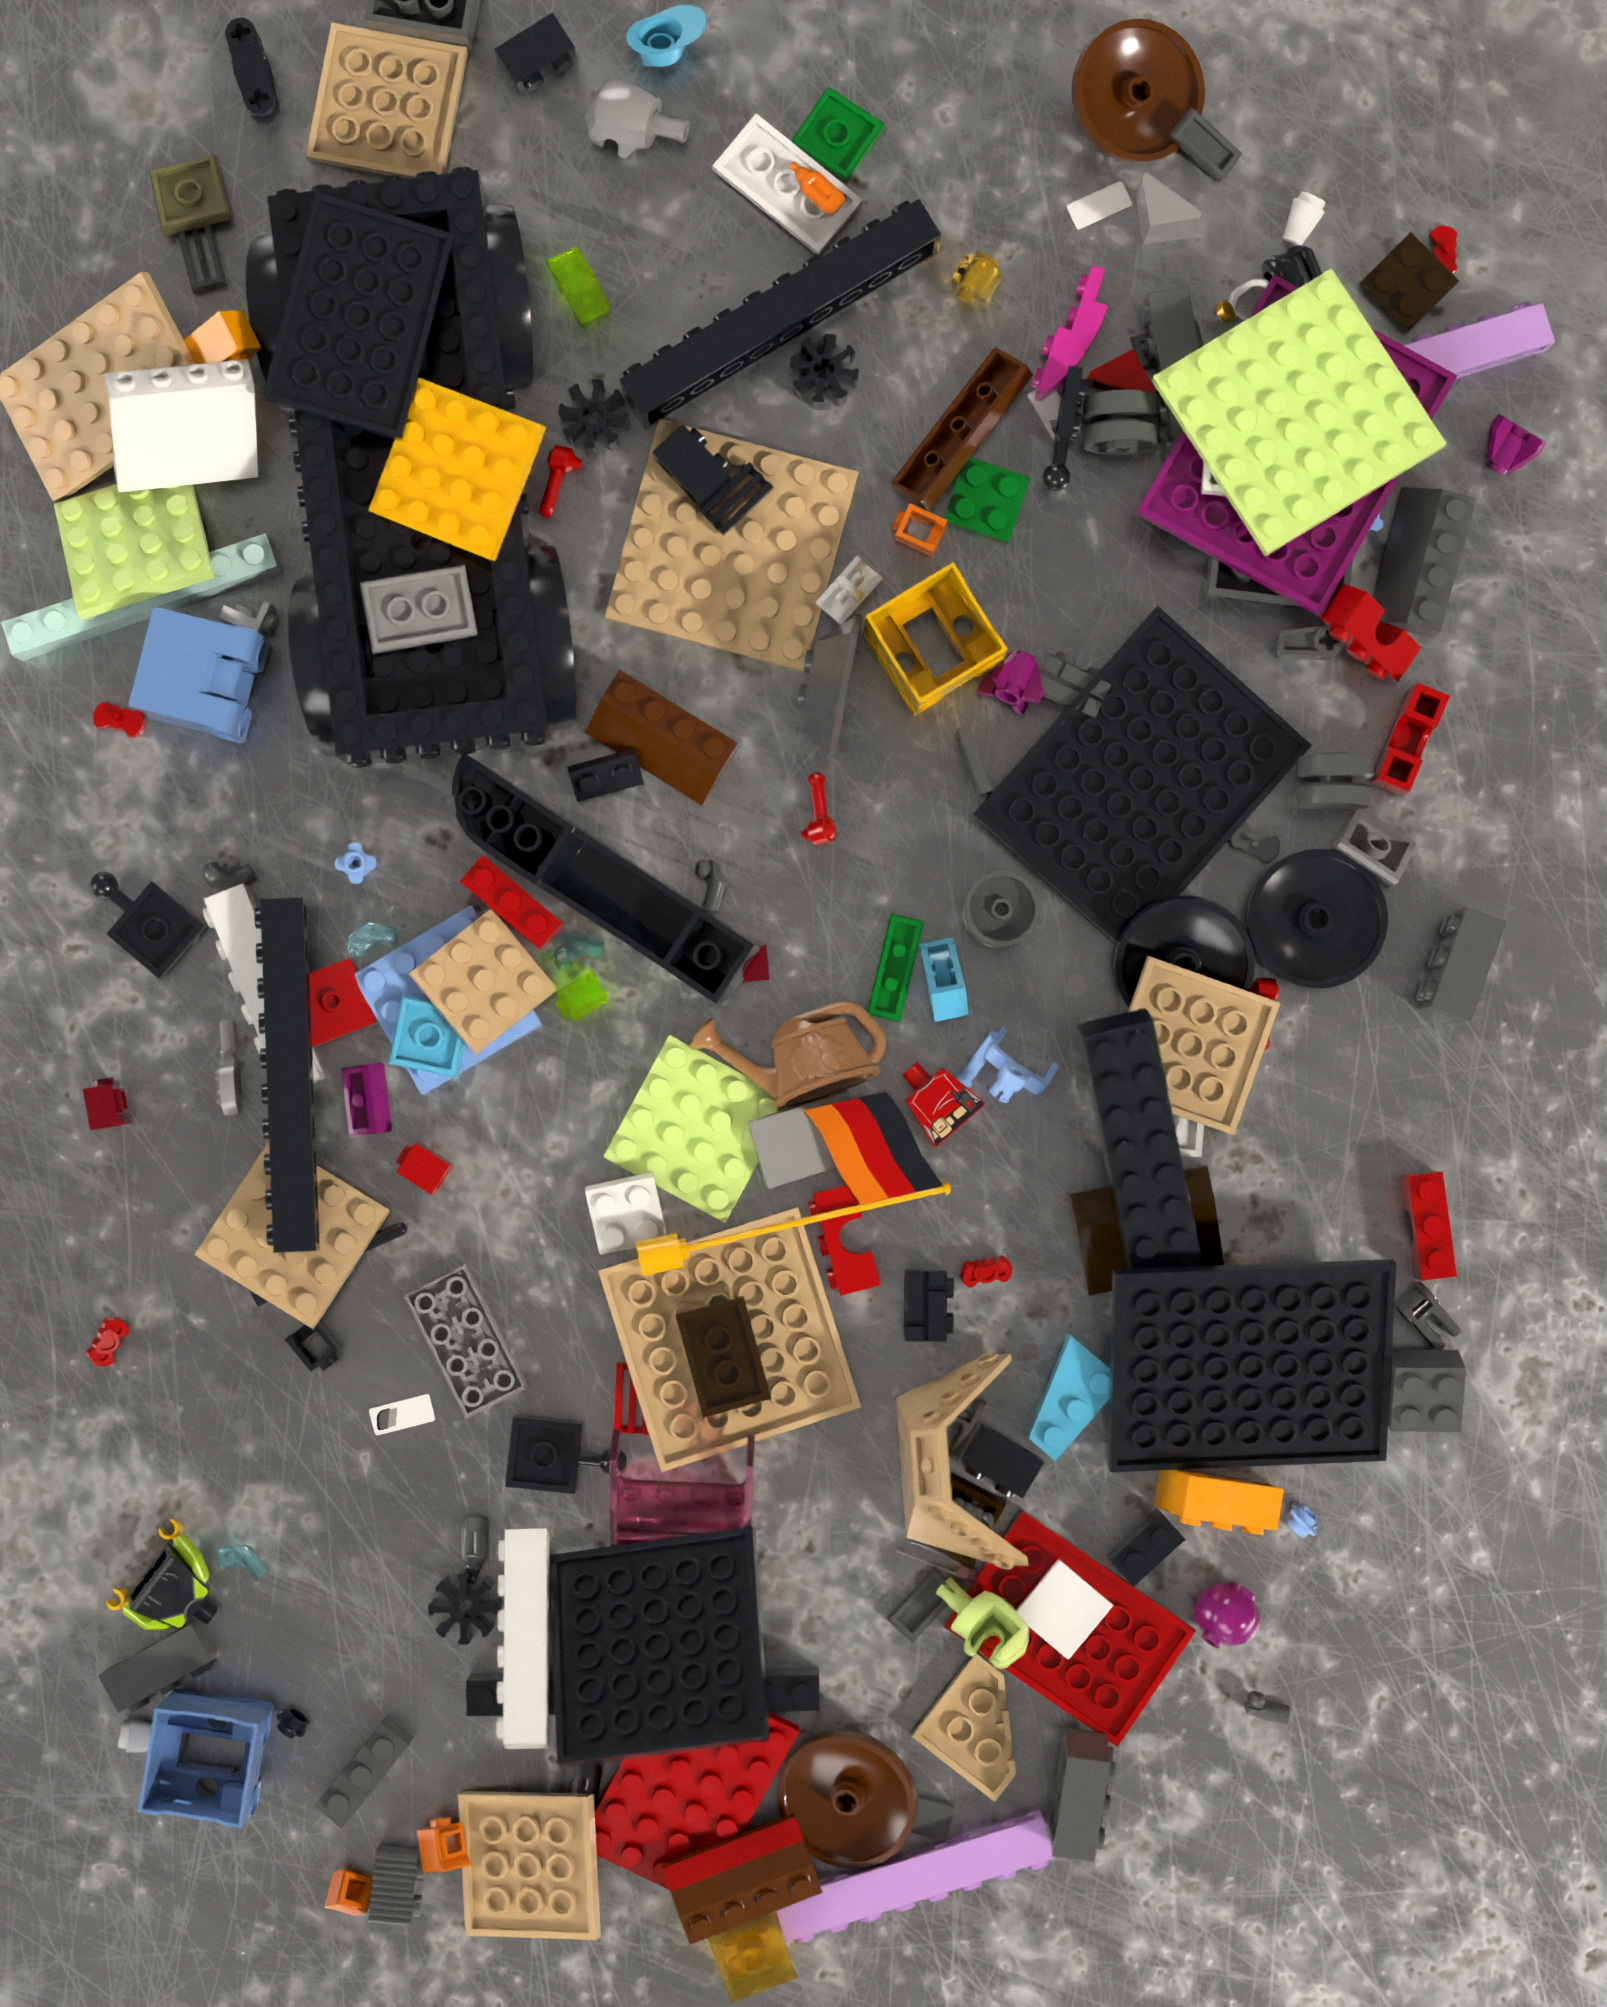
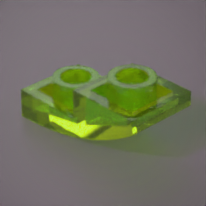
M577 245L546 260L560 293H564L578 325H583L612 310L599 282Z

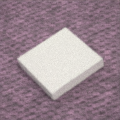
M1058 1558L1017 1607L1016 1611L1033 1631L1069 1660L1113 1607V1604Z

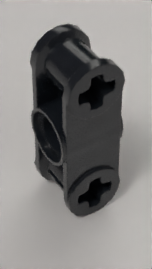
M235 18L228 23L225 37L231 54V63L237 84L242 93L244 104L253 120L262 125L271 124L279 117L280 104L274 87V77L269 60L253 23L246 18ZM246 35V42L240 43L242 40L241 36ZM261 100H266V101H264L265 107L259 109V107H260V102H259V101H261Z

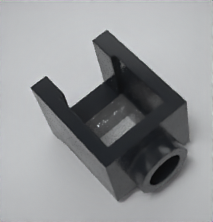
M321 1320L314 1330L304 1324L295 1333L284 1339L311 1372L318 1367L323 1371L329 1368L339 1359L336 1352L342 1348Z

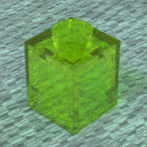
M591 970L558 990L556 993L560 999L555 1004L565 1020L571 1017L577 1023L612 1000L594 971Z

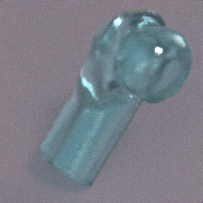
M365 923L348 937L347 950L354 956H360L376 942L395 945L398 928Z
M248 1545L225 1546L216 1556V1562L220 1568L227 1570L230 1567H245L255 1581L269 1571V1568L253 1548Z

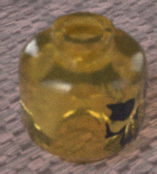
M976 250L975 254L968 253L964 255L951 277L953 286L958 290L956 297L970 305H974L975 301L984 303L989 301L1003 277L1002 272L998 268L1000 263L992 256L980 250Z

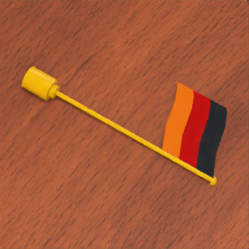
M886 1092L807 1109L804 1112L821 1132L839 1174L860 1205L692 1244H686L685 1238L678 1239L677 1233L638 1241L635 1243L642 1274L647 1276L684 1267L683 1260L690 1258L688 1251L943 1192L946 1196L950 1193L951 1186L947 1182L941 1183L928 1165L917 1146L903 1113Z

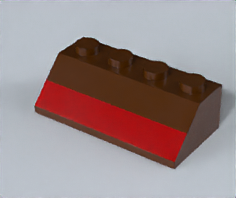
M794 1813L661 1865L690 1945L823 1893Z

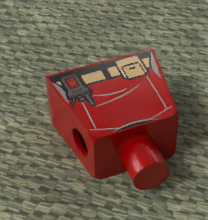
M917 1061L902 1074L915 1090L905 1099V1102L934 1148L939 1146L985 1105L982 1099L943 1068L939 1069L933 1076H930Z

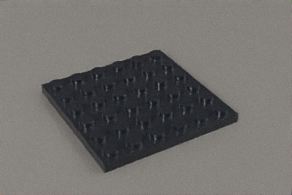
M753 1526L550 1555L556 1755L558 1766L569 1767L770 1740L756 1530Z

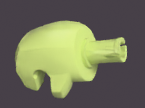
M952 1577L945 1581V1586L942 1584L938 1588L936 1594L958 1614L951 1626V1630L965 1638L964 1652L973 1657L985 1640L990 1636H996L1000 1643L996 1646L989 1659V1662L993 1663L994 1667L999 1669L1007 1668L1024 1655L1029 1641V1627L1020 1614L1005 1599L989 1591H984L972 1599L954 1582Z

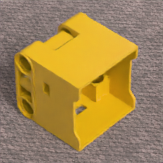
M954 562L865 616L864 630H862L875 655L914 716L942 700L947 693L973 677L977 678L1005 660L1004 657L1008 650L968 589ZM931 610L936 614V622L958 656L961 655L964 660L937 678L934 677L905 630L907 626L927 615ZM958 620H965L970 623L972 632L969 635L960 636L954 631L953 624ZM900 656L909 657L913 662V668L908 672H903L896 658Z

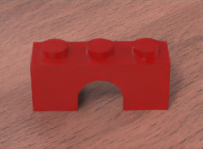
M1343 584L1320 617L1330 627L1328 633L1339 642L1346 644L1349 647L1347 652L1355 659L1364 662L1367 665L1365 670L1370 675L1379 680H1383L1386 677L1399 682L1421 650V646L1402 628L1382 621L1377 625L1386 610L1367 591Z
M1416 683L1410 687L1375 769L1374 776L1370 781L1371 784L1399 796H1404L1410 792L1423 762L1421 755L1431 733L1439 724L1450 698L1449 695L1421 683Z
M483 855L460 880L463 885L542 951L565 926V924Z
M1429 1171L1400 1175L1404 1208L1409 1212L1413 1228V1244L1409 1245L1414 1279L1425 1281L1456 1277L1457 1272L1443 1172Z
M847 1184L813 1193L815 1201L808 1202L811 1216L859 1205L857 1198ZM861 1212L820 1221L823 1235L817 1236L822 1256H830L833 1268L827 1269L826 1272L831 1290L838 1288L840 1296L881 1285L872 1251L853 1253L846 1250L840 1242L842 1227L851 1220L862 1218Z

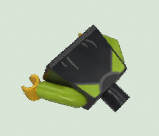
M169 1518V1521L175 1526V1531L172 1535H168L164 1528H159V1535L163 1539L173 1540V1545L168 1543L165 1545L131 1591L125 1587L112 1589L114 1593L120 1596V1604L114 1599L106 1601L109 1609H123V1614L145 1630H163L171 1627L182 1629L192 1616L208 1624L218 1609L217 1605L206 1599L211 1588L208 1582L209 1570L202 1553L187 1535H182L183 1525L177 1519Z

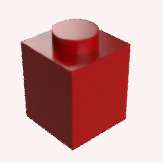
M417 1142L412 1147L406 1145L396 1160L400 1167L396 1173L433 1195L436 1194L454 1164Z

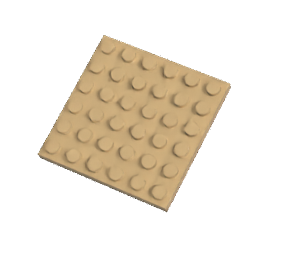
M658 419L607 606L605 620L805 673L803 668L806 652L812 649L822 612L816 601L828 589L859 472L697 429L707 441L704 447L713 456L719 453L729 463L731 469L728 472L731 474V479L750 462L774 488L723 537L699 512L700 508L654 460L652 452L682 425ZM685 426L689 431L693 428ZM749 474L710 512L714 515L753 477ZM757 484L719 522L724 525L762 487Z
M795 1207L686 1242V1244L800 1219L801 1215L799 1208ZM804 1225L688 1251L690 1258L683 1260L684 1267L643 1276L639 1258L598 1270L661 1473L861 1408ZM744 1296L771 1399L703 1418L675 1314Z

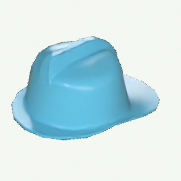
M693 5L671 7L654 16L635 22L628 29L626 35L627 43L634 51L640 54L641 62L644 66H670L681 58L685 45L699 38L704 32L707 24L706 15L699 7Z

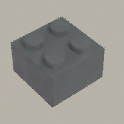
M1392 1349L1388 1419L1390 1431L1461 1432L1466 1366L1458 1350Z

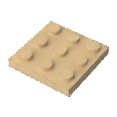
M492 908L409 973V976L475 1056L557 991V987Z

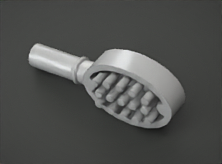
M222 1020L220 1021V1054L222 1059H220L219 1068H215V1073H217L215 1075V1080H217L215 1088L219 1090L216 1091V1096L220 1097L217 1100V1104H220L226 1116L241 1114L242 1086L240 1068L236 1058L234 1021Z

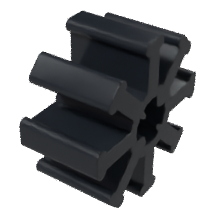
M833 334L824 335L825 348L823 354H819L812 345L811 337H808L801 342V354H805L809 361L798 360L795 356H792L790 359V375L798 374L805 376L799 381H793L794 394L798 399H801L804 393L813 387L817 388L815 396L812 397V408L817 410L824 409L823 396L825 390H830L836 399V405L840 407L847 402L848 392L843 390L839 383L852 385L853 388H856L858 384L859 369L850 370L843 368L849 363L854 364L855 351L851 345H847L846 350L833 357L832 350L836 347V336ZM822 366L829 367V373H827L826 378L819 377V371H821Z
M592 379L591 381L593 385L592 399L587 400L581 393L579 385L574 384L568 391L571 400L576 401L580 408L566 407L561 403L558 411L562 423L566 421L576 422L568 429H563L569 444L573 446L575 444L574 441L587 432L586 442L583 443V447L587 455L594 456L597 455V435H602L607 441L609 449L614 451L620 446L618 435L613 434L608 427L624 428L625 431H628L630 426L627 412L623 414L613 413L619 407H625L624 397L621 392L615 389L614 394L602 402V395L606 389L603 380ZM598 411L600 418H602L601 421L597 418L596 424H591L587 417L588 414L592 417L591 412Z
M462 1569L457 1575V1578L460 1579V1591L449 1581V1577L445 1576L436 1586L435 1590L437 1592L440 1591L448 1600L438 1601L434 1598L428 1605V1614L430 1616L434 1613L450 1614V1617L445 1622H441L435 1630L442 1638L447 1635L455 1622L460 1624L459 1645H468L473 1639L471 1622L482 1632V1637H486L492 1631L495 1622H490L482 1613L493 1612L495 1615H498V1610L502 1608L501 1597H498L497 1600H481V1596L486 1591H490L495 1582L489 1576H485L481 1585L475 1591L471 1590V1583H469L471 1572L466 1571V1569ZM459 1599H462V1603L466 1599L471 1601V1614H469L468 1610L464 1614L459 1611L458 1608L461 1605Z

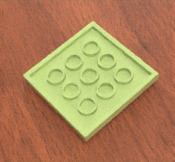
M117 484L54 504L76 612L81 620L215 578L193 484L119 493Z
M669 1035L603 1157L635 1175L653 1172L657 1187L726 1223L759 1162L747 1121L785 1110L788 1107L777 1108L775 1103L777 1099L747 1076L697 1049H690V1045Z

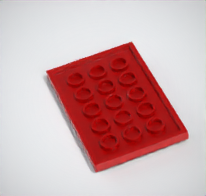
M1021 1510L1003 1536V1539L1028 1557V1566H1013L1012 1569H1002L986 1562L966 1593L973 1599L984 1591L992 1592L1005 1599L1016 1610L1059 1558L1113 1604V1607L1069 1660L1029 1627V1641L1024 1655L1003 1669L1093 1731L1106 1733L1107 1740L1118 1747L1195 1634L1196 1629L1027 1512ZM953 1610L943 1624V1627L965 1642V1638L951 1630V1626L958 1615ZM990 1636L983 1642L978 1651L990 1659L1000 1640L996 1636Z
M768 1711L769 1741L621 1760L594 1809L597 1856L670 1890L661 1865L743 1833L799 1734L800 1726Z

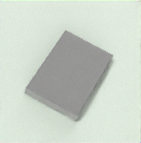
M465 565L360 583L373 654L478 636Z
M842 1091L747 1121L767 1189L837 1168L821 1132L804 1110L850 1100L848 1091Z

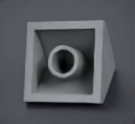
M1145 172L1135 195L1142 245L1190 238L1195 232L1203 212Z
M1358 809L1354 811L1329 850L1345 854L1365 867L1374 876L1376 881L1387 889L1395 886L1400 881L1417 843L1367 810Z

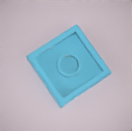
M402 996L388 1064L458 1078L465 1042L431 1001Z

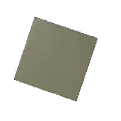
M216 154L149 170L160 226L164 236L231 220Z

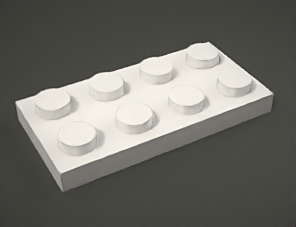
M757 113L712 166L714 172L816 255H821L863 204V200ZM792 162H796L798 166L808 167L810 170L820 172L843 193L846 202L833 216L824 213L802 192L799 182L796 180L795 171L790 169Z

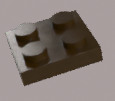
M1410 232L1360 282V285L1409 332L1459 280Z

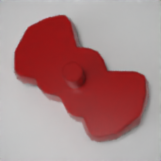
M1441 225L1431 230L1428 234L1429 239L1435 245L1432 254L1454 274L1458 269L1455 262L1457 258L1455 248L1457 246L1456 239L1458 233L1452 227Z
M104 701L93 712V722L97 729L111 726L117 731L124 730L127 736L132 739L139 736L145 728V718L139 710L120 709L118 706Z
M1000 1255L996 1258H982L974 1262L966 1261L961 1266L959 1276L967 1287L973 1288L979 1282L990 1283L995 1279L1007 1282L1011 1277L1013 1267L1008 1258Z
M110 1316L102 1320V1327L99 1328L97 1337L92 1341V1346L86 1350L88 1360L95 1366H108L113 1363L112 1352L119 1347V1339L129 1333V1327L123 1319Z

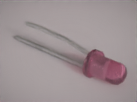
M914 1541L910 1543L936 1552L958 1566L956 1573L895 1550L897 1553L939 1568L972 1583L979 1575V1571L967 1567L961 1562L958 1564L945 1554Z

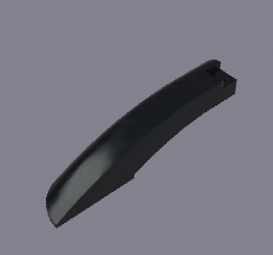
M462 754L456 766L452 782V795L454 796L457 812L455 815L463 831L477 846L534 885L545 890L616 936L715 1004L725 1002L736 991L744 980L742 975L761 947L468 754Z

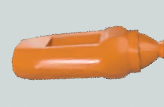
M796 162L790 164V169L795 171L796 180L799 182L802 192L824 213L833 216L846 202L843 193L823 174L816 170H810L808 167L798 166Z

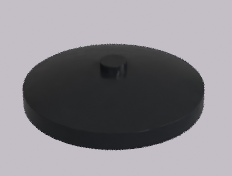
M1309 849L1284 857L1273 864L1260 877L1248 902L1246 916L1247 931L1255 954L1272 974L1298 987L1325 989L1353 980L1374 962L1386 938L1388 910L1378 882L1365 867L1345 854L1336 851Z
M1174 896L1150 904L1136 914L1127 924L1115 950V979L1119 992L1128 1008L1130 1007L1147 956L1248 992L1254 978V950L1244 926L1227 908L1203 897Z

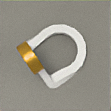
M1257 278L1237 287L1231 293L1229 301L1223 300L1216 304L1219 318L1226 324L1233 320L1239 323L1247 320L1248 318L1234 309L1238 297L1254 286H1261L1265 289L1269 281Z

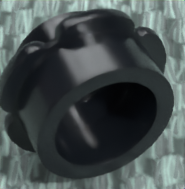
M288 1706L283 1713L278 1712L276 1716L280 1721L277 1728L283 1735L291 1739L295 1736L303 1737L306 1733L305 1729L310 1724L307 1716L293 1706Z

